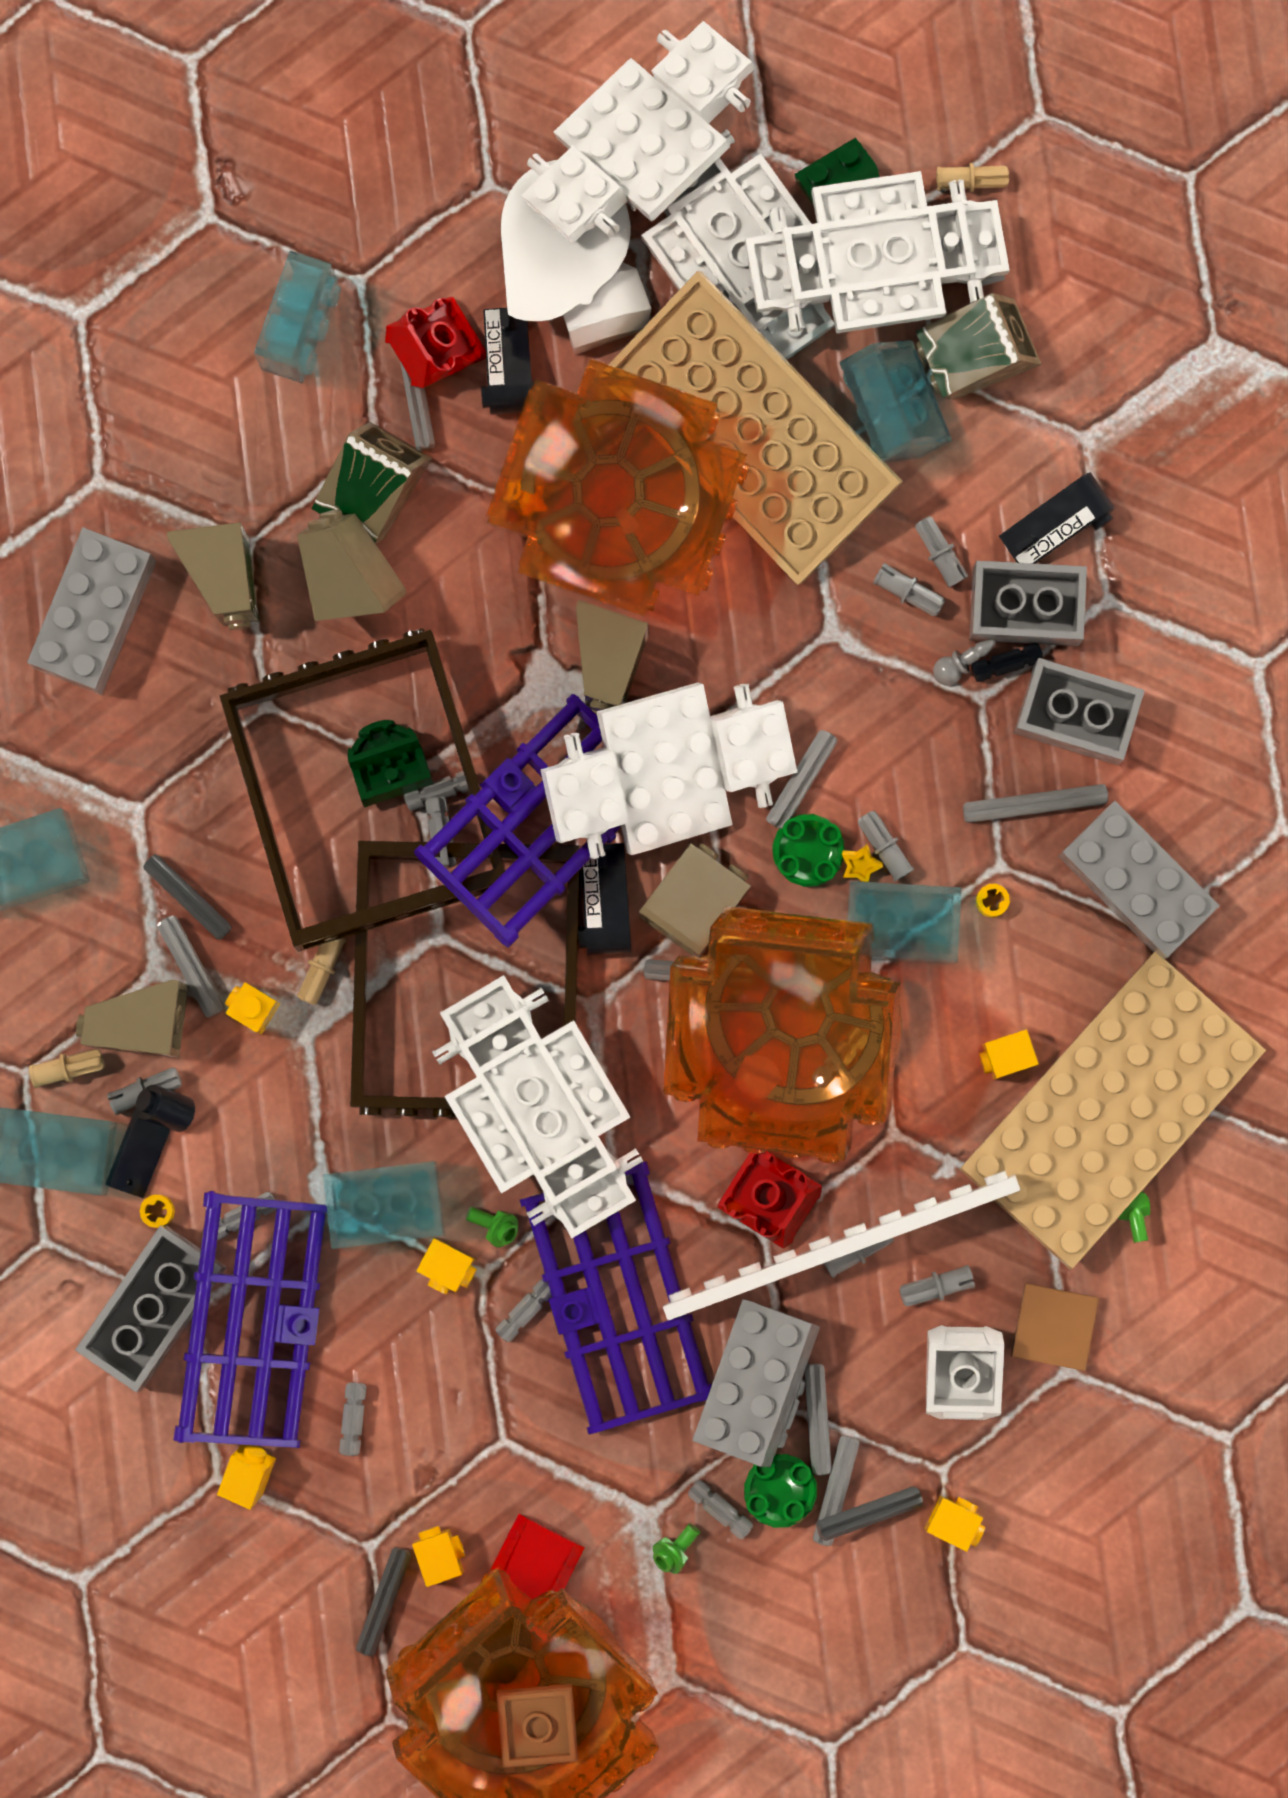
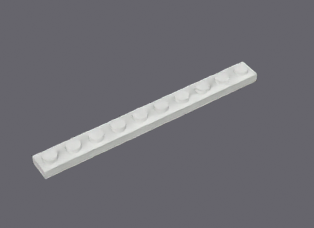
M1006 1171L996 1173L984 1178L986 1185L972 1190L970 1184L949 1191L950 1199L939 1203L936 1202L935 1197L914 1204L916 1211L904 1216L901 1215L900 1210L879 1217L881 1224L866 1229L865 1223L844 1230L845 1237L831 1242L830 1237L827 1236L809 1243L810 1250L796 1255L795 1250L792 1249L773 1256L775 1263L761 1268L760 1263L756 1262L738 1269L740 1276L726 1281L725 1276L721 1275L703 1282L704 1290L691 1294L690 1288H686L668 1296L671 1302L663 1306L667 1320L677 1318L1020 1191L1016 1176L1014 1174L1008 1177Z

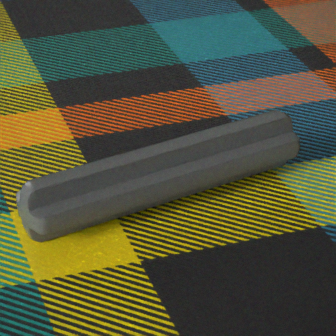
M154 854L145 862L144 870L216 939H223L231 931V924L161 857Z
M910 1487L818 1520L816 1522L818 1534L821 1539L828 1541L917 1509L923 1505L921 1493L918 1488Z
M399 1547L392 1549L362 1629L356 1651L366 1656L373 1657L376 1653L409 1564L411 1553Z

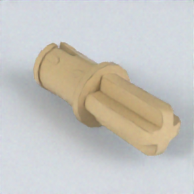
M969 163V167H937V191L950 190L948 183L956 180V184L958 180H964V188L969 189L970 193L974 192L976 188H1005L1009 184V170L1006 166L974 167L973 163Z
M342 938L319 945L313 961H308L310 967L297 994L299 999L312 1005L318 1003L330 975H335L333 968L347 940Z
M99 1049L70 1056L60 1054L59 1059L30 1065V1079L34 1088L66 1080L69 1083L73 1081V1077L104 1069V1058Z

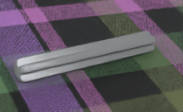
M1099 784L966 802L963 805V815L965 822L971 823L1104 805L1108 802V791L1106 785Z

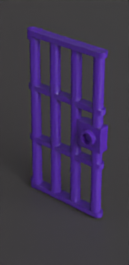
M571 694L566 699L567 704L527 744L522 743L517 748L518 753L511 760L507 758L480 785L482 789L476 795L471 794L465 799L466 805L425 846L419 845L414 850L415 856L494 934L501 944L508 948L519 938L518 932L555 894L561 895L565 891L564 885L590 859L586 841L553 874L538 859L556 841L553 824L528 848L512 833L546 798L543 780L535 786L521 770L529 764L542 777L540 769L549 766L537 754L576 715L592 729L581 741L583 753L593 751L603 741L597 715L575 694ZM492 799L505 812L509 813L502 822L486 807ZM477 815L493 831L450 873L435 856ZM621 825L610 828L601 834L603 845L606 842L611 843L616 838L615 833L621 828ZM504 842L519 858L476 899L461 883ZM530 868L545 884L503 926L488 909Z
M647 1161L641 1162L624 1173L625 1176L632 1175L651 1239L650 1243L630 1248L620 1213L617 1211L606 1218L616 1253L594 1259L587 1231L585 1230L573 1237L580 1264L559 1270L545 1220L536 1224V1226L531 1222L532 1219L541 1215L542 1212L529 1218L545 1273L541 1276L543 1282L547 1281L552 1298L548 1299L558 1334H563L567 1351L564 1354L566 1359L570 1358L589 1422V1427H586L588 1435L695 1402L707 1401L713 1384L708 1383L691 1325V1321H694L692 1313L653 1325L632 1255L654 1249L669 1302H671L668 1295L680 1291L681 1288L668 1245L671 1244L670 1238H665L647 1175L651 1174ZM544 1193L519 1200L521 1207L525 1206L527 1212L540 1205L539 1202L545 1200ZM616 1260L619 1261L638 1326V1330L618 1336L597 1269L599 1265ZM583 1270L587 1288L566 1294L561 1277ZM598 1323L603 1340L581 1346L577 1330ZM675 1326L678 1330L696 1391L694 1395L677 1400L674 1398L655 1332ZM639 1337L642 1339L661 1405L641 1411L638 1408L620 1347V1343ZM606 1348L625 1413L624 1416L605 1422L584 1356L586 1353Z
M214 1191L204 1192L203 1207H206L199 1268L198 1272H194V1280H197L189 1347L188 1352H184L183 1359L187 1363L179 1425L175 1426L173 1440L178 1443L208 1442L300 1448L301 1440L298 1439L305 1375L306 1370H310V1362L307 1361L309 1345H315L320 1308L314 1307L316 1290H320V1282H317L325 1215L329 1213L330 1205L232 1196ZM222 1203L242 1205L233 1275L213 1273ZM257 1206L277 1208L268 1278L248 1276ZM291 1210L311 1211L302 1280L283 1279ZM212 1282L232 1283L223 1355L203 1354ZM247 1285L267 1286L258 1357L238 1356ZM281 1289H301L299 1305L280 1304ZM275 1342L294 1344L293 1359H273ZM202 1363L222 1364L213 1433L193 1432ZM237 1365L257 1366L248 1435L228 1434ZM272 1368L291 1369L283 1438L263 1436Z

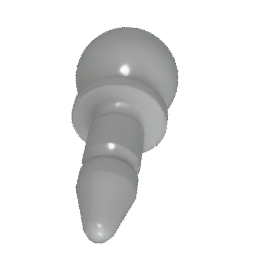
M995 640L981 641L975 644V647L964 651L962 655L956 650L952 653V657L945 656L940 658L933 668L935 679L943 685L955 684L961 678L962 673L967 674L970 672L968 665L973 664L981 656L984 657L996 644Z

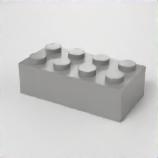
M82 527L27 663L35 670L102 695L157 562L154 557L148 552Z
M1116 801L1110 804L1058 856L1153 953L1156 952L1163 960L1168 958L1220 906Z
M160 1225L75 1351L133 1391H142L192 1319L197 1280H194V1272H198L201 1249L167 1225ZM215 1259L213 1273L223 1274L227 1267ZM212 1282L211 1290L216 1282Z
M742 1299L692 1441L757 1466L771 1468L820 1326Z

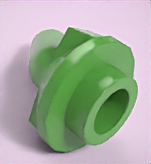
M1142 1191L1118 1217L1119 1220L1130 1221L1134 1243L1148 1241L1144 1217L1150 1215V1201L1148 1196Z
M472 1206L467 1213V1221L488 1229L486 1239L497 1248L510 1244L517 1236L518 1219L511 1213L498 1210L494 1216Z
M689 1523L674 1542L664 1537L653 1545V1560L659 1569L673 1574H678L688 1561V1557L684 1552L700 1534L696 1526Z

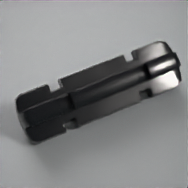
M1038 643L1024 646L1021 651L1017 648L992 656L989 661L983 659L972 664V672L976 681L982 682L991 679L994 674L997 677L1025 667V664L1032 666L1038 658L1043 659V652Z

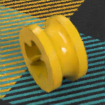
M988 884L977 893L975 899L976 907L986 917H998L1009 906V894L999 884ZM987 891H995V896L998 893L1001 895L1003 901L997 905L998 910L991 911L990 905L987 908L984 906L983 900L988 897Z
M151 1195L144 1199L140 1206V1218L149 1227L159 1228L160 1225H168L174 1218V1204L166 1196ZM161 1201L165 1204L162 1209H167V1214L165 1218L158 1217L156 1222L150 1219L152 1213H148L149 1205H157Z

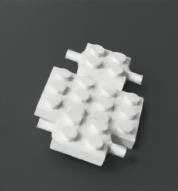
M704 21L681 41L669 33L668 30H663V35L659 33L657 42L665 47L669 53L651 70L654 77L632 58L620 67L554 131L556 138L569 149L556 162L549 165L537 153L532 155L534 160L531 157L528 159L527 165L540 176L521 195L525 203L572 244L585 231L595 226H598L609 238L614 237L613 231L617 234L620 226L611 217L627 201L650 221H654L730 148L728 140L709 123L730 103L740 112L745 111L744 106L746 108L749 107L751 100L738 91L741 82L755 68L750 59Z
M727 129L721 133L728 140L729 145L735 143L733 136L730 135ZM761 153L732 173H730L719 157L664 210L667 218L641 235L642 240L678 291L697 271H702L787 360L834 328L835 323L824 309L823 303L811 304L802 309L806 329L799 332L798 326L796 332H790L787 311L772 310L757 313L745 248V238L762 236L773 230L769 210L775 207L777 211L778 207L785 208L787 228L809 225L811 223ZM627 201L628 205L631 206V209L633 211H636L637 208H635L629 201Z
M921 171L813 187L811 192L817 223L787 228L785 208L778 207L777 211L775 207L769 210L773 230L762 236L745 238L757 313L772 310L787 311L790 332H796L797 326L799 332L806 329L802 309L811 304L824 303L831 300L836 334L945 317L946 309L942 284L955 282L967 284L971 304L984 297L981 281L988 277L1007 275L1010 271L997 200L986 202L967 201L964 180H958L957 184L956 180L948 183L952 203L927 207Z
M697 682L597 711L604 747L583 753L579 733L567 734L564 736L568 758H565L557 765L540 769L556 841L563 843L577 838H586L590 858L595 859L606 855L601 834L610 828L621 825L626 852L630 855H635L731 826L732 820L726 791L733 792L753 787L756 792L758 808H764L767 805L772 806L773 801L769 784L777 778L797 773L783 702L776 700L763 705L752 704L749 684H739L740 686L736 685L733 687L738 707L710 716L704 685Z
M503 975L440 1012L449 1028L451 1041L432 1051V1053L437 1057L447 1050L449 1051L436 1059L440 1065L460 1054V1056L468 1061L476 1075L475 1079L449 1093L445 1098L500 1192H505L534 1174L544 1191L546 1202L526 1212L529 1218L543 1212L532 1219L531 1222L536 1226V1224L554 1215L564 1224L569 1235L573 1238L636 1201L627 1186L624 1172L644 1161L639 1156L627 1163L628 1160L639 1154L636 1148L616 1160L614 1156L607 1152L599 1138L601 1134L630 1118V1115L574 1020L541 1039L532 1024L530 1012L549 1002L546 995L533 1002L534 999L544 994L543 989L540 988L522 999L512 990Z

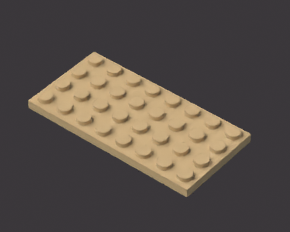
M697 271L598 375L620 399L640 403L655 410L680 431L689 444L697 462L700 483L797 585L802 584L903 482L702 271ZM643 422L672 454H675L674 449L661 433ZM674 455L694 475L690 464L680 456Z
M1154 952L959 1170L978 1187L985 1186L984 1178L996 1173L1006 1171L1008 1177L1015 1174L1020 1191L994 1201L1071 1270L1248 1072L1266 1049L1171 964Z

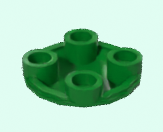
M815 814L798 815L787 820L783 824L782 829L780 828L777 831L772 844L773 860L779 873L789 882L803 887L818 886L831 880L840 870L844 859L842 856L844 840L840 829L828 819Z
M775 1454L771 1468L760 1467L754 1464L744 1483V1500L748 1511L760 1523L773 1528H786L801 1522L812 1511L817 1498V1482L811 1469L801 1459L789 1454Z

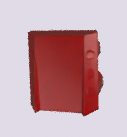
M454 297L437 299L424 309L419 307L408 309L398 321L386 326L385 343H390L411 378V386L424 388L486 358V350Z
M755 1145L719 1201L717 1208L784 1249L793 1243L796 1233L816 1201L821 1198L822 1185L758 1145Z
M518 1514L484 1584L521 1604L526 1601L529 1603L539 1601L556 1606L585 1547L522 1514Z

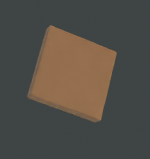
M1025 1283L1011 1356L1085 1371L1099 1298Z
M572 1684L497 1690L503 1768L578 1762Z

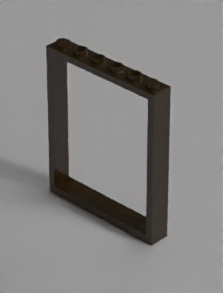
M423 628L416 631L411 630L403 634V639L390 643L388 639L378 640L370 643L367 650L354 653L353 650L343 651L335 654L332 657V661L319 664L318 661L307 662L298 666V671L287 675H284L283 672L272 673L264 676L261 683L251 686L248 683H240L235 687L228 688V693L219 695L292 944L298 952L461 901L445 885H441L303 928L239 710L427 652L470 795H476L481 790L439 650L431 630L425 632ZM477 816L485 839L493 830ZM499 846L489 855L493 867L492 870L467 877L461 883L474 897L482 895L506 871Z
M358 841L356 912L369 908L370 859L419 860L415 856L414 850L419 845L425 846L428 842ZM448 843L446 845L448 857H455L457 861H463L480 843ZM506 844L499 845L503 862H515L519 858ZM551 845L538 859L542 863H566L580 849V845ZM488 856L484 862H491L490 857ZM580 870L567 884L564 1026L573 1020L576 1023ZM368 931L355 934L350 1107L359 1108V1115H381V1109L384 1108L396 1109V1116H418V1109L433 1110V1117H455V1113L446 1098L364 1096Z

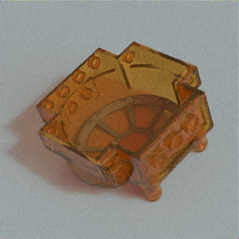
M593 359L588 360L577 394L537 379L533 381L484 520V524L527 539L516 573L639 616H645L647 610H654L660 592L654 589L656 584L668 586L694 596H699L701 590L707 591L714 571L708 568L712 556H719L726 535L720 532L724 521H731L738 500L734 499L733 495L737 484H744L750 464L745 463L746 453L706 440L707 434H714L719 422L720 414L715 413L717 403Z
M726 906L710 927L708 955H702L700 958L679 955L670 966L663 1095H671L676 1100L684 1102L700 1099L698 1142H706L713 1148L736 1146L744 1147L750 1153L774 1151L781 1152L782 1156L788 1158H800L804 1155L818 1157V1160L821 1162L836 1163L840 1160L845 1161L851 1149L854 1119L858 1120L860 1124L868 1126L886 1122L892 1108L894 1068L902 1040L901 982H894L891 978L871 972V947L874 940L872 923Z
M500 1569L488 1571L476 1589L414 1645L404 1647L399 1652L397 1660L385 1670L393 1702L408 1716L406 1720L408 1728L392 1741L396 1759L436 1798H606L611 1792L620 1790L626 1783L627 1778L639 1767L650 1763L656 1752L660 1749L653 1731L635 1715L637 1712L646 1710L658 1694L652 1677L619 1645L617 1638L603 1619L588 1606L570 1597L562 1588L558 1592L549 1590L531 1599L511 1582L509 1575L505 1571ZM572 1684L578 1762L503 1768L497 1690Z

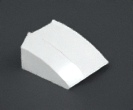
M622 262L614 276L600 287L596 294L592 295L593 301L590 304L582 305L579 303L572 310L562 315L568 329L573 351L577 355L640 332L648 324L651 306L637 269Z
M943 1325L927 1331L926 1414L938 1419L986 1420L1001 1415L1004 1364L1002 1332L987 1326L945 1327Z

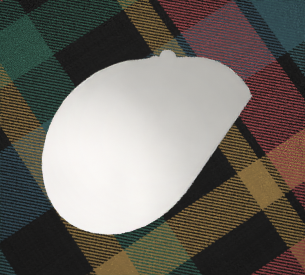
M557 160L549 161V162H547V163H548L549 165H551L552 163L556 162ZM531 169L515 183L508 194L502 211L501 237L508 315L524 321L538 322L560 317L579 303L588 305L593 301L592 295L596 294L597 290L614 276L626 256L631 236V224L627 206L624 204L611 217L620 226L617 234L613 231L614 237L609 238L605 232L598 226H595L585 231L572 244L525 203L521 195L540 176Z

